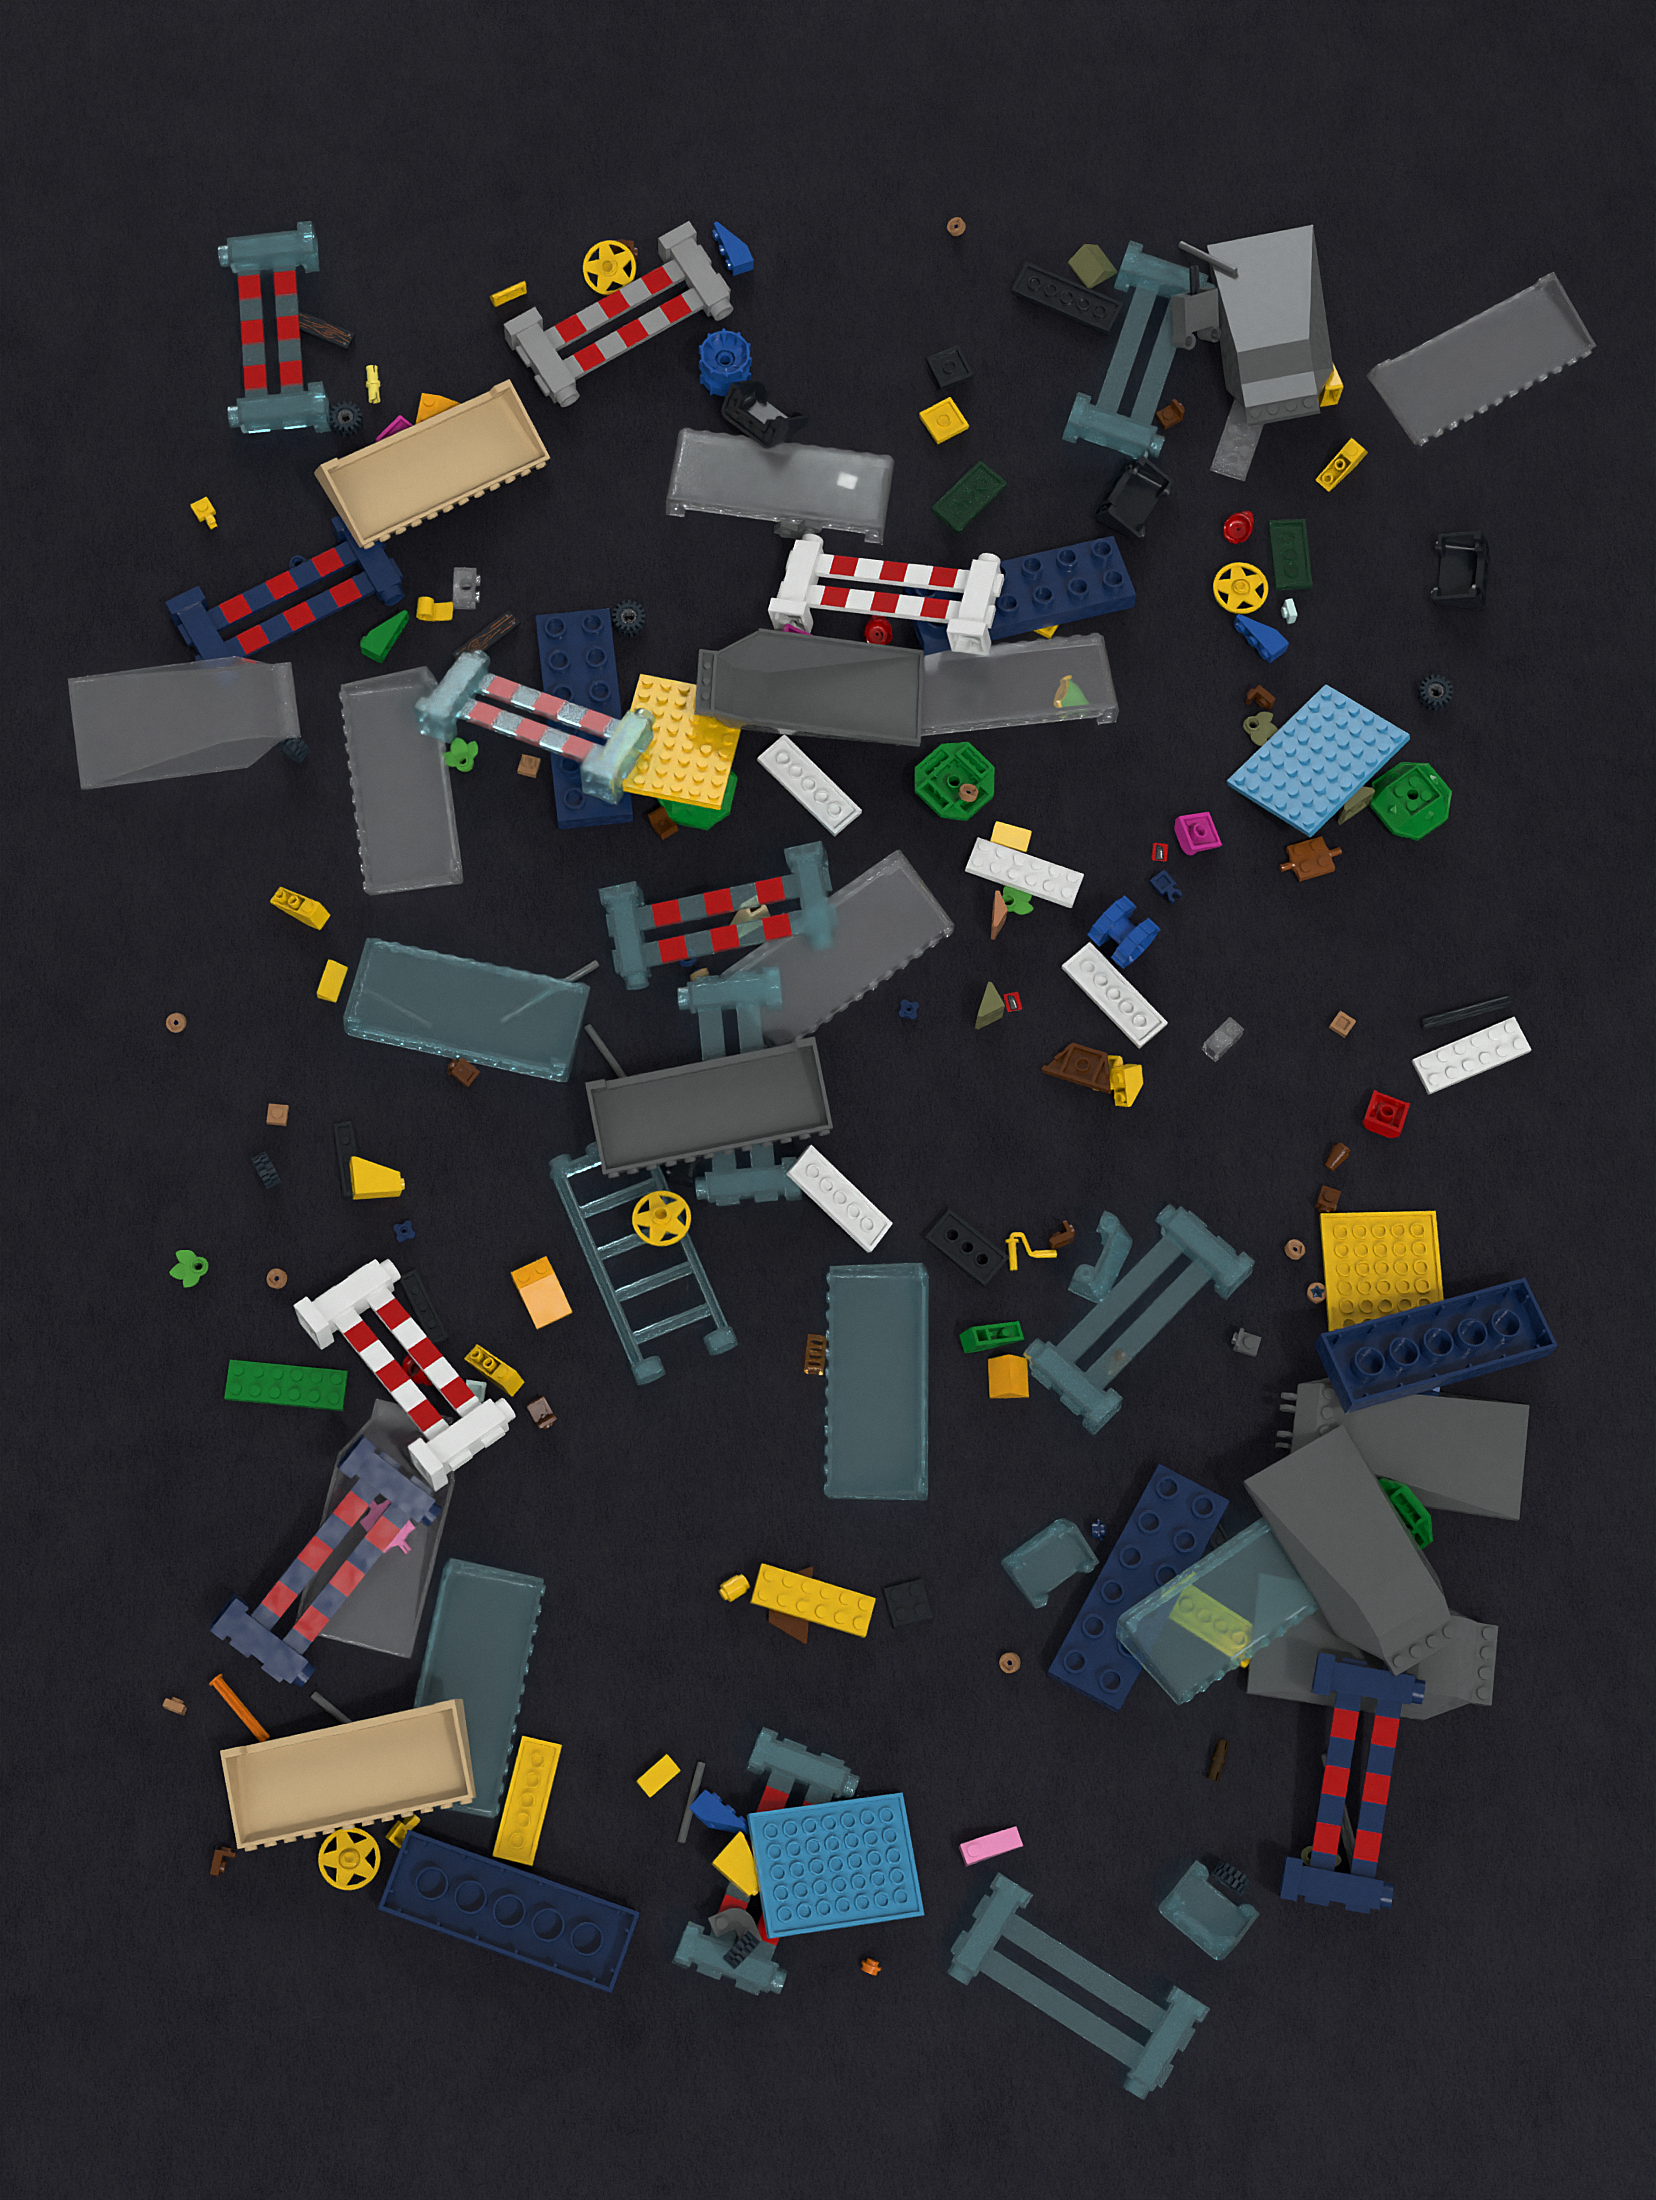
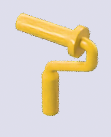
M1014 1232L1010 1235L1009 1239L1005 1240L1009 1247L1011 1271L1017 1270L1016 1243H1019V1239H1014V1237L1022 1238L1027 1253L1031 1257L1054 1258L1057 1256L1056 1250H1036L1032 1252L1022 1232Z

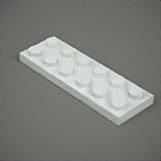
M785 734L757 758V761L834 837L862 813V810Z
M979 837L965 870L966 872L1069 908L1073 906L1084 876L1082 873Z
M1090 942L1062 965V969L1139 1049L1167 1025L1168 1022Z
M1512 1017L1412 1060V1063L1429 1095L1529 1053L1531 1048L1515 1017Z
M812 1145L807 1146L786 1173L868 1253L875 1248L893 1224Z

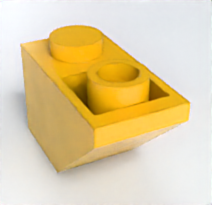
M1126 1064L1111 1068L1116 1106L1130 1107L1143 1085L1142 1067L1137 1064Z

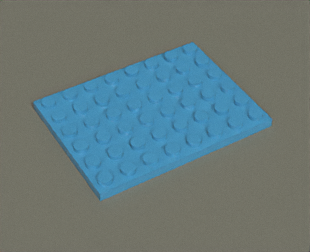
M1325 684L1227 780V784L1307 836L1312 837L1410 740V735Z
M903 1793L750 1813L747 1815L767 1939L924 1915Z

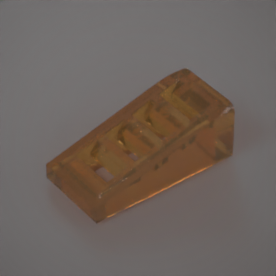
M808 1334L804 1373L823 1375L828 1336ZM811 1340L823 1341V1345L811 1344ZM810 1348L822 1349V1352L810 1351ZM809 1356H821V1359L809 1358ZM809 1362L820 1363V1366L809 1365Z

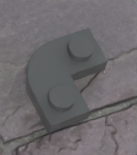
M804 519L799 525L781 520L774 526V533L780 534L784 538L790 537L793 539H802V536L805 534L816 535L822 530V523L809 519Z
M731 1908L708 1918L715 1938L735 1930L739 1940L750 1931L759 1941H762L752 1916L743 1909Z

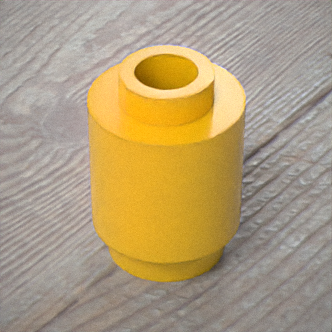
M742 1574L739 1576L735 1575L720 1585L719 1593L724 1600L728 1599L731 1602L746 1593L750 1585Z

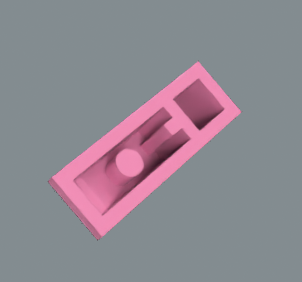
M1015 1826L963 1843L959 1846L965 1866H969L1022 1847L1023 1844Z

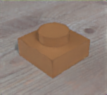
M1340 1011L1329 1028L1345 1038L1356 1023V1020Z
M269 1104L267 1124L287 1126L289 1106Z
M174 1697L171 1700L166 1698L163 1703L165 1709L183 1716L187 1710V1707L183 1705L184 1701Z

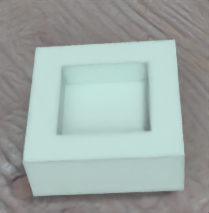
M1293 599L1285 600L1281 608L1282 616L1286 618L1287 624L1295 623L1297 617Z
M467 1380L466 1385L479 1401L484 1403L487 1383Z

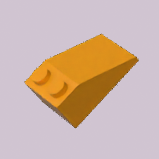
M422 393L416 424L460 405V403L439 395Z
M546 1256L511 1272L512 1280L537 1330L572 1313Z

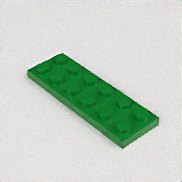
M230 1360L224 1398L225 1400L343 1411L348 1371Z

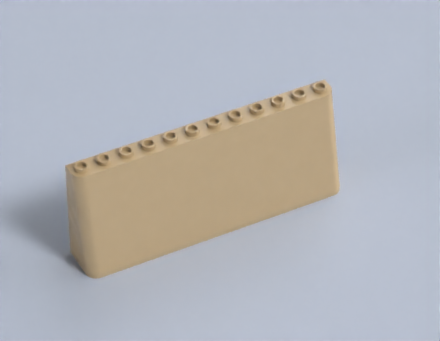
M509 379L494 386L487 393L339 460L335 458L321 464L314 474L360 548L364 547L366 550L374 546V542L378 540L383 542L391 538L390 535L395 532L397 535L406 531V527L410 525L412 527L420 525L422 523L421 520L425 518L428 520L438 516L437 513L442 510L446 513L454 508L453 505L457 503L463 505L472 496L478 498L484 495V491L487 489L493 491L500 487V483L505 482L508 484L516 479L515 476L521 475L523 477L531 473L530 469L536 467L538 470L546 466V461L550 459V456Z
M463 1699L448 1700L435 1703L434 1705L220 1751L237 1848H245V1852L256 1850L259 1844H264L265 1847L277 1845L276 1841L282 1839L284 1843L296 1841V1836L303 1835L304 1839L316 1837L315 1832L323 1831V1835L334 1833L335 1828L342 1827L343 1830L353 1829L356 1823L362 1822V1826L375 1824V1819L381 1818L382 1822L394 1820L393 1815L401 1814V1818L413 1816V1811L421 1810L422 1814L433 1811L435 1806L440 1805L441 1809L453 1807V1802L460 1801V1805L473 1803L472 1798H476Z

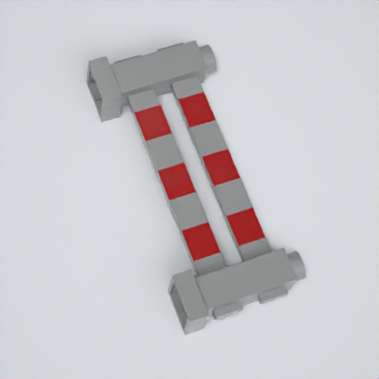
M689 221L658 238V254L665 263L664 265L544 332L543 319L535 307L504 324L505 340L512 351L516 349L526 367L532 368L536 374L534 376L535 381L544 395L551 397L554 404L559 402L561 407L571 405L580 396L576 390L575 380L699 310L703 309L708 317L712 315L716 321L724 319L733 311V307L730 304V288L720 273H715L711 267L712 261L702 246H697V232ZM681 281H686V285L689 288L688 291L562 361L556 352Z

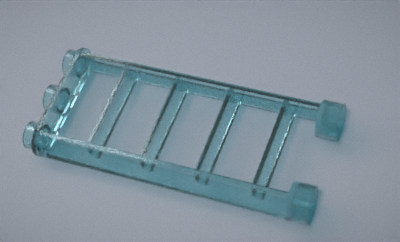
M597 1141L589 1144L584 1149L587 1155L572 1161L570 1154H564L549 1162L551 1169L549 1176L553 1179L630 1361L632 1366L630 1369L637 1385L653 1382L666 1373L659 1356L643 1359L638 1344L707 1316H711L716 1327L715 1331L706 1335L703 1339L711 1356L724 1353L738 1345L739 1342L733 1328L728 1326L688 1232L679 1240L687 1262L617 1290H614L602 1260L646 1242L635 1233L596 1248L585 1219L656 1190L670 1192L659 1165L658 1169L649 1170L651 1179L579 1207L567 1177L601 1164ZM660 1196L666 1205L674 1202V1199L671 1197ZM679 1215L677 1219L685 1226L681 1215ZM650 1228L642 1230L641 1232L650 1239ZM693 1274L705 1304L632 1333L620 1302Z

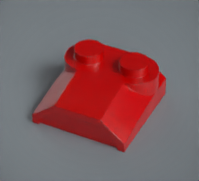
M1374 1090L1363 1119V1125L1366 1129L1388 1138L1399 1137L1410 1103L1400 1101Z

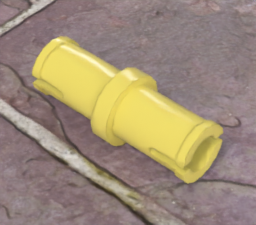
M373 365L366 367V387L368 388V400L370 403H372V400L373 403L380 402L379 387L381 385L378 380V367L376 365L374 369Z

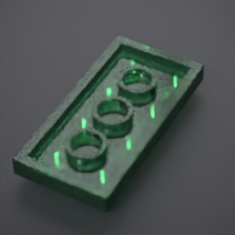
M980 460L932 507L931 511L954 531L959 533L1007 486V482Z
M1269 520L1268 526L1275 590L1312 588L1306 520Z

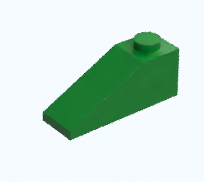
M408 611L400 612L371 630L367 637L364 636L360 642L362 654L382 663L409 621Z
M1019 1321L971 1327L959 1335L964 1353L984 1351L1024 1340Z

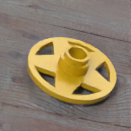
M603 241L594 245L584 259L583 273L585 280L593 290L603 295H611L633 282L636 274V261L632 252L624 244L617 241ZM609 245L619 246L625 251L614 255ZM599 248V259L589 261L592 254ZM631 260L632 270L629 278L623 268ZM588 272L598 275L597 287L591 282ZM613 281L623 285L616 290L607 291Z
M1241 562L1232 563L1223 567L1217 573L1213 583V593L1217 602L1224 609L1236 614H1247L1263 605L1268 594V583L1263 573L1255 566ZM1242 568L1249 569L1256 574L1246 576ZM1231 569L1230 579L1219 580L1223 573ZM1263 583L1264 593L1261 599L1255 589ZM1218 591L1228 594L1227 604L1220 598ZM1243 601L1253 606L1247 609H1237Z
M669 1191L652 1192L644 1196L635 1206L632 1216L633 1227L637 1235L648 1244L654 1246L672 1245L681 1240L688 1232L691 1224L690 1209L685 1200L675 1193ZM660 1196L671 1197L677 1201L666 1205ZM649 1200L650 1210L638 1214L641 1206ZM684 1209L687 1215L685 1226L677 1219ZM638 1225L650 1227V1239L640 1231ZM666 1232L678 1235L670 1240L661 1241Z
M353 1828L348 1830L339 1829L328 1836L321 1846L318 1861L323 1877L332 1886L342 1890H355L367 1885L375 1877L381 1858L379 1847L374 1838L361 1829ZM347 1832L361 1834L367 1839L354 1844ZM336 1837L337 1850L324 1854L327 1845ZM373 1848L376 1855L374 1869L365 1859ZM324 1865L337 1868L336 1882L328 1876ZM354 1874L367 1878L358 1884L347 1886Z

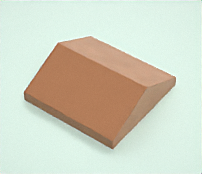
M995 891L993 901L991 939H995L1005 923L1008 911L1000 891Z

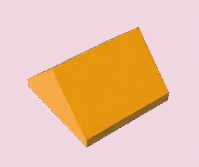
M1008 1354L988 1359L989 1398H1029L1027 1358Z

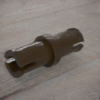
M1217 1739L1214 1755L1210 1759L1212 1762L1207 1779L1219 1782L1223 1765L1226 1764L1225 1757L1230 1742Z

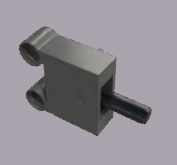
M1196 265L1189 267L1190 291L1173 295L1172 307L1170 309L1173 314L1172 345L1186 350H1191L1195 346L1196 338L1192 334L1194 331H1197L1198 338L1204 341L1217 342L1221 337L1218 288L1206 286L1200 288L1199 266Z

